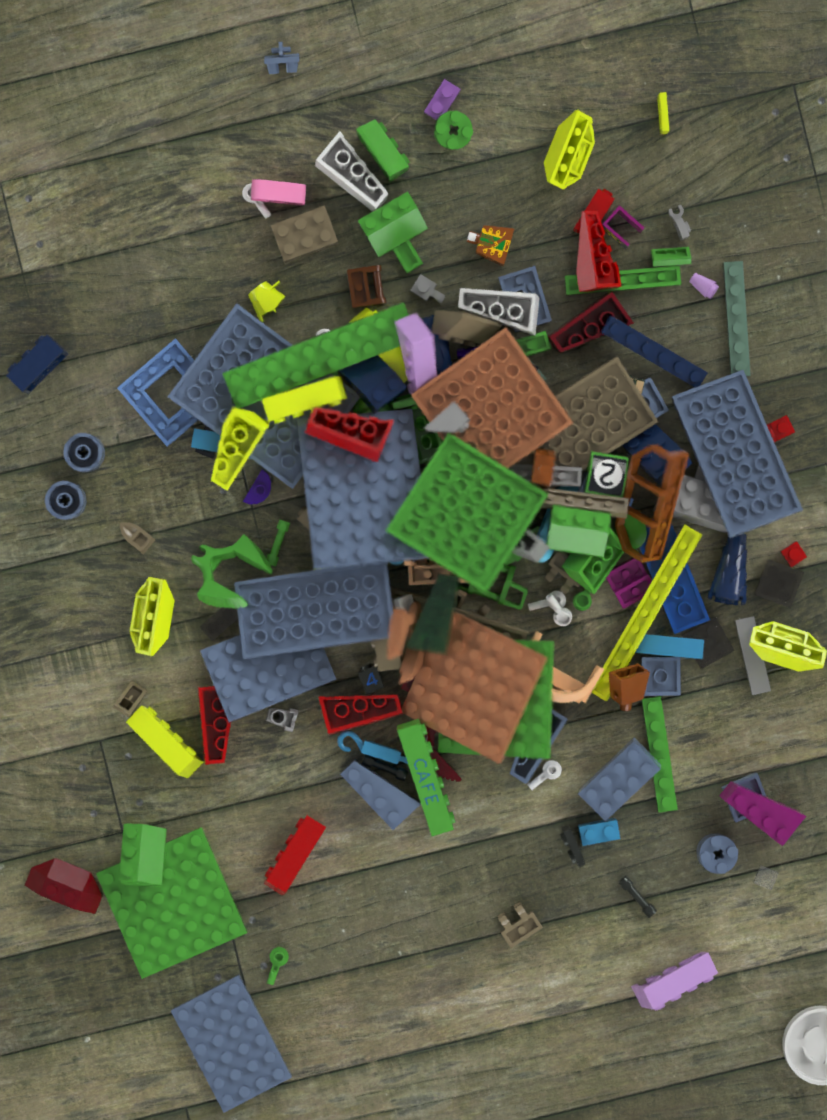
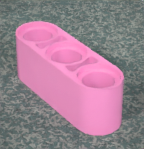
M259 179L252 180L251 200L305 205L306 185Z

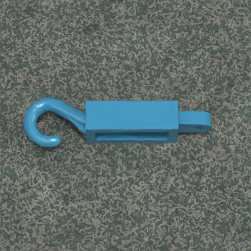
M343 731L338 736V746L345 752H350L351 748L344 746L343 739L350 736L357 743L363 754L398 764V761L408 764L406 756L401 755L400 750L366 739L363 742L353 731Z

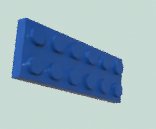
M672 523L662 559L645 562L652 581L677 539ZM645 525L647 529L646 540L643 543V545L639 547L643 555L650 533V527L647 525ZM686 563L662 605L674 634L710 620L688 563Z

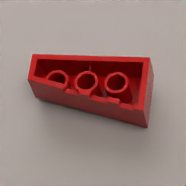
M214 685L197 687L205 765L225 763L231 722L229 723Z
M398 695L318 697L329 735L404 715Z

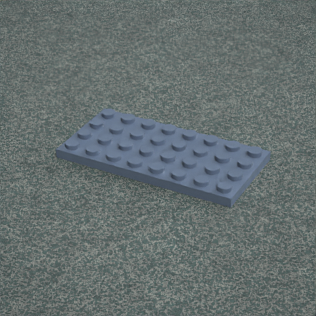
M744 370L671 397L729 538L803 510Z
M387 563L320 569L234 582L235 593L248 603L246 607L237 609L243 659L389 638L393 605Z

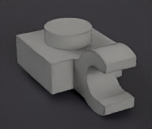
M678 205L679 214H674L672 209L668 210V214L674 222L673 224L680 241L690 236L689 232H691L688 222H684L683 218H681L684 209L681 205Z
M421 274L410 290L428 301L429 297L440 303L445 299L444 294L435 290L437 284Z

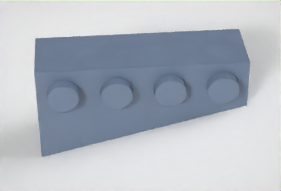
M355 759L340 773L392 830L421 805L418 799L412 797Z

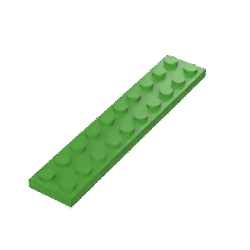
M404 302L223 372L236 408H243L264 398L274 396L399 347L400 342L395 321L409 316Z

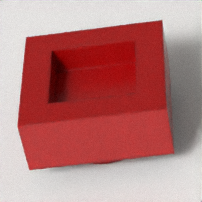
M797 541L780 551L790 568L807 558Z

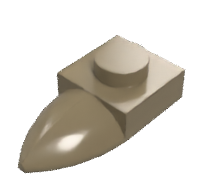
M120 523L123 537L144 555L155 539L135 524Z

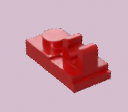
M787 415L767 424L774 442L795 433Z

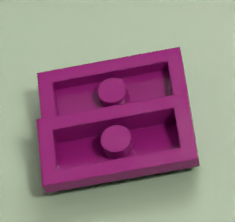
M633 557L614 567L606 577L623 609L641 600L652 582L642 563Z

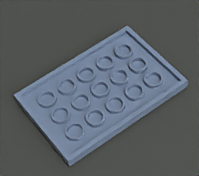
M238 635L200 650L229 723L336 680L324 648L243 659L241 637Z
M240 975L171 1009L173 1017L223 1112L292 1078Z

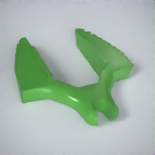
M245 534L229 547L215 549L207 545L199 546L200 550L206 554L203 557H196L194 555L191 557L192 563L197 565L203 574L204 583L197 593L198 598L210 606L232 607L234 609L237 607L238 609L248 605L240 595L214 581L213 572L222 560L237 556L259 570H263L270 575L273 573L270 562L264 553Z

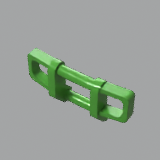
M504 565L500 570L507 573L501 594L491 591L484 593L471 584L467 587L459 583H450L452 587L466 591L468 594L472 595L474 593L497 601V604L506 605L518 610L522 609L528 593L526 587L512 581L516 566ZM510 586L523 592L519 604L505 600Z

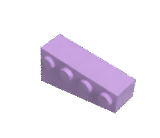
M416 313L395 321L408 379L407 388L410 394L437 376L433 335Z
M701 951L679 962L680 967H669L663 970L662 976H651L646 979V984L631 986L641 1007L657 1011L665 1006L664 1003L681 998V994L685 991L691 992L697 989V985L701 982L707 983L713 980V976L718 971L709 953Z

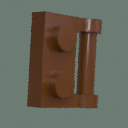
M381 265L347 270L352 308L387 303L386 297L383 295L380 275L382 271ZM367 273H373L375 299H370Z

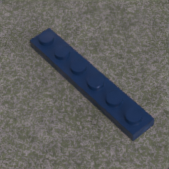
M611 315L600 331L695 388L702 384L708 372Z

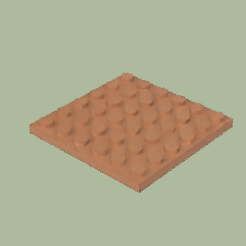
M504 328L411 394L429 422L433 421L448 406L455 402L471 421L468 422L470 426L462 433L458 431L457 433L450 434L507 469L573 424L507 328ZM437 432L442 440H444L448 434L443 432Z
M445 608L424 656V663L416 675L403 704L402 712L414 720L419 719L420 723H424L433 730L497 763H501L548 657L450 608Z

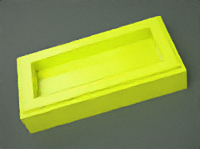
M661 92L657 96L659 129L661 134H668L667 93Z

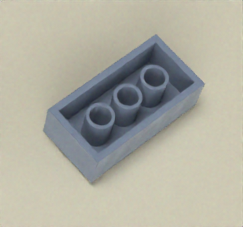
M634 737L579 789L578 794L606 821L661 769V764Z

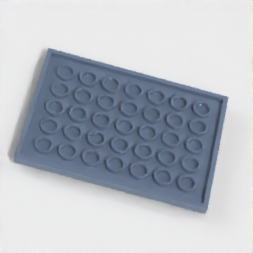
M236 304L168 395V398L221 436L225 420L232 409L236 408L223 372L290 347L292 344L240 305ZM330 373L315 380L299 385L297 387L286 390L284 392L297 389L303 386H307L316 382H320L329 378H333L335 376ZM344 384L348 399L341 400L339 405L330 407L328 404L322 406V408L348 414L360 397L354 390ZM262 400L240 408L254 412L268 421ZM311 410L304 411V415L293 418L292 415L285 417L286 421L277 424L274 421H269L270 424L249 456L292 489L303 476L297 419L310 418Z
M412 409L383 411L375 414L373 412L358 414L360 417L370 418L371 416L377 417L379 420H394L392 430L378 462L306 434L307 423L310 418L297 419L314 570L429 559L386 532V529L421 476Z

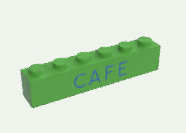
M419 719L397 725V731L431 836L454 830L453 823H456L453 811L449 812L447 807L450 805L448 795H443L441 789L444 788L442 777H438L436 773L439 770L436 759L432 760L430 755L433 749L430 741L426 742L424 736L427 735L425 724H420Z

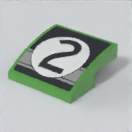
M591 451L584 491L586 493L623 498L629 458Z

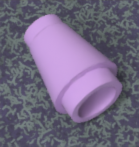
M697 273L689 281L705 298L711 299L719 288L715 281Z

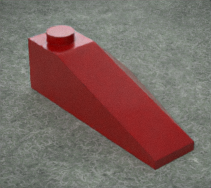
M582 211L576 270L579 292H593L622 287L617 262H613L610 255L612 249L610 245L606 244L604 239L605 230L597 211Z

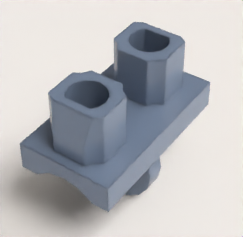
M279 42V47L271 48L272 54L279 53V55H268L264 58L269 74L279 73V63H286L287 73L297 72L300 60L299 53L284 54L291 52V47H283V42Z

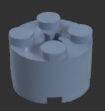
M75 434L64 446V458L74 470L91 472L99 468L103 463L105 457L104 446L101 440L91 434ZM84 448L89 451L85 458L80 454V451H84Z
M56 482L49 488L45 496L47 510L58 519L71 520L77 518L84 512L87 499L84 490L73 482ZM65 495L67 498H70V501L67 502L68 505L62 503Z
M713 833L704 836L697 845V858L699 863L708 871L715 874H724L736 864L738 850L731 839L723 834ZM715 850L721 853L719 857H715L713 853Z

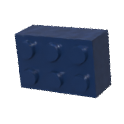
M43 335L40 336L35 342L36 346L32 350H26L21 356L22 360L18 364H12L7 370L9 373L6 376L23 393L28 395L68 355L49 335L45 337Z
M656 424L622 445L631 458L632 455L650 445H658L669 452L683 451ZM651 452L641 458L639 466L662 486L668 460L655 452ZM689 457L685 469H687L692 464Z

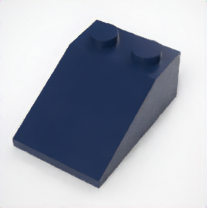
M378 355L339 370L374 414L401 395L407 387L395 371Z

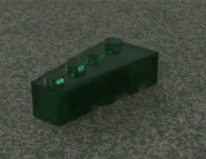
M445 574L438 575L406 646L409 650L447 656L461 582L459 577Z

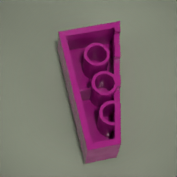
M732 781L719 795L781 846L786 843L806 817L799 810Z

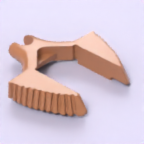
M416 601L411 603L408 612L405 609L394 608L390 622L387 648L388 660L401 655L409 629L410 647L406 648L400 673L402 675L399 681L400 684L413 679L424 663L425 651L422 646L424 611L421 610V604Z

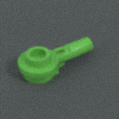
M585 588L573 597V605L577 610L585 611L591 606L590 592Z
M276 947L270 953V961L273 964L267 983L270 985H274L280 966L285 965L289 959L288 952L283 947Z

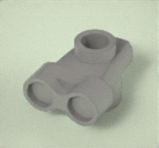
M269 707L265 720L284 727L285 731L293 732L298 710ZM279 713V718L274 720L273 714Z

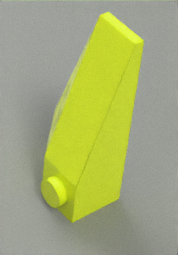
M238 408L232 409L222 427L217 457L211 477L212 482L225 490L229 489L270 424L269 421L251 411Z

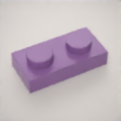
M444 79L424 113L437 120L440 115L449 110L461 89Z

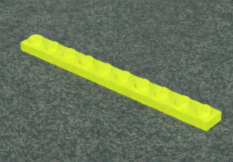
M687 525L683 526L604 664V671L591 693L604 701H608L610 697L609 672L628 666L700 541L701 533Z

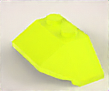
M575 110L558 126L544 160L547 182L563 190L581 179L595 144L592 127L593 120L590 116L579 110Z
M148 577L135 595L129 632L136 653L153 656L169 637L175 600L167 581L164 579Z
M772 621L753 627L749 642L752 649L764 661L798 672L824 667L827 650L808 632Z

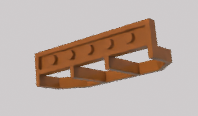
M650 445L632 455L623 498H629L627 514L650 527L644 555L631 546L624 526L626 518L617 517L614 526L623 552L641 563L662 559L689 453L685 451L669 452L658 445ZM651 452H655L668 460L661 488L637 474L641 458ZM635 482L659 496L653 520L629 506Z

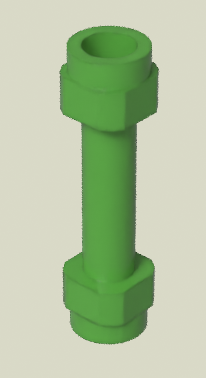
M279 520L277 525L278 532L271 553L267 555V559L272 566H276L279 557L277 556L285 532H288L290 526L289 522Z

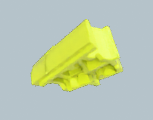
M265 281L248 295L258 319L262 323L264 322L262 316L273 311L276 313L277 307L286 297L275 288L280 284V281L276 282L273 286Z

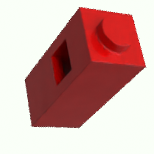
M598 189L585 211H597L600 220H602L615 200L612 197L613 194L606 189ZM581 217L573 229L578 234H580Z

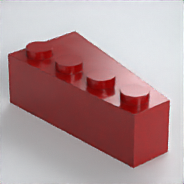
M315 407L307 423L306 434L378 462L392 430L394 420H379L377 417L371 416L370 418L360 417L358 414H342L340 411Z
M308 815L304 819H299L295 826L297 828L296 833L289 835L285 842L287 847L284 852L282 850L279 851L274 859L277 861L274 868L270 866L264 875L267 878L264 884L282 896L289 889L326 829L324 825Z

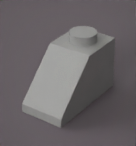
M453 402L425 428L429 432L457 433L460 431L462 433L470 426L468 422L471 420Z

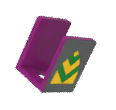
M619 205L602 225L605 232L626 250L630 244L607 224L618 213L639 233L643 231L644 227Z

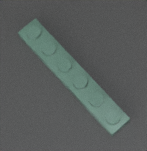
M743 261L724 262L723 273L730 374L744 370L747 377L751 376Z

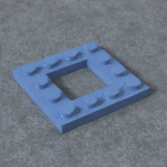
M176 338L117 387L167 447L198 421L197 418L183 408L168 419L145 391L173 366L183 376L194 362V359Z

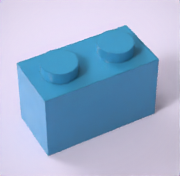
M616 818L578 824L582 846L620 839Z

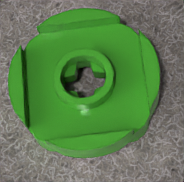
M459 111L445 112L435 122V139L444 148L460 149L468 144L473 135L470 119ZM451 125L453 127L457 126L458 129L456 135L449 134V127Z

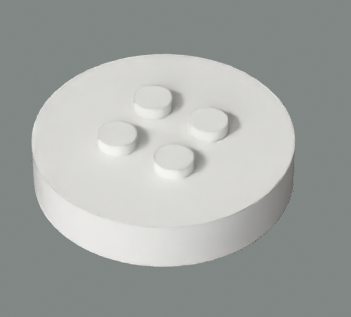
M812 1006L800 1011L790 1020L783 1034L782 1047L788 1065L801 1079L815 1085H827V1006Z

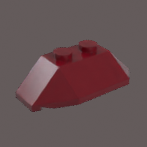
M58 858L32 867L24 885L42 897L72 909L96 914L103 897L92 872Z

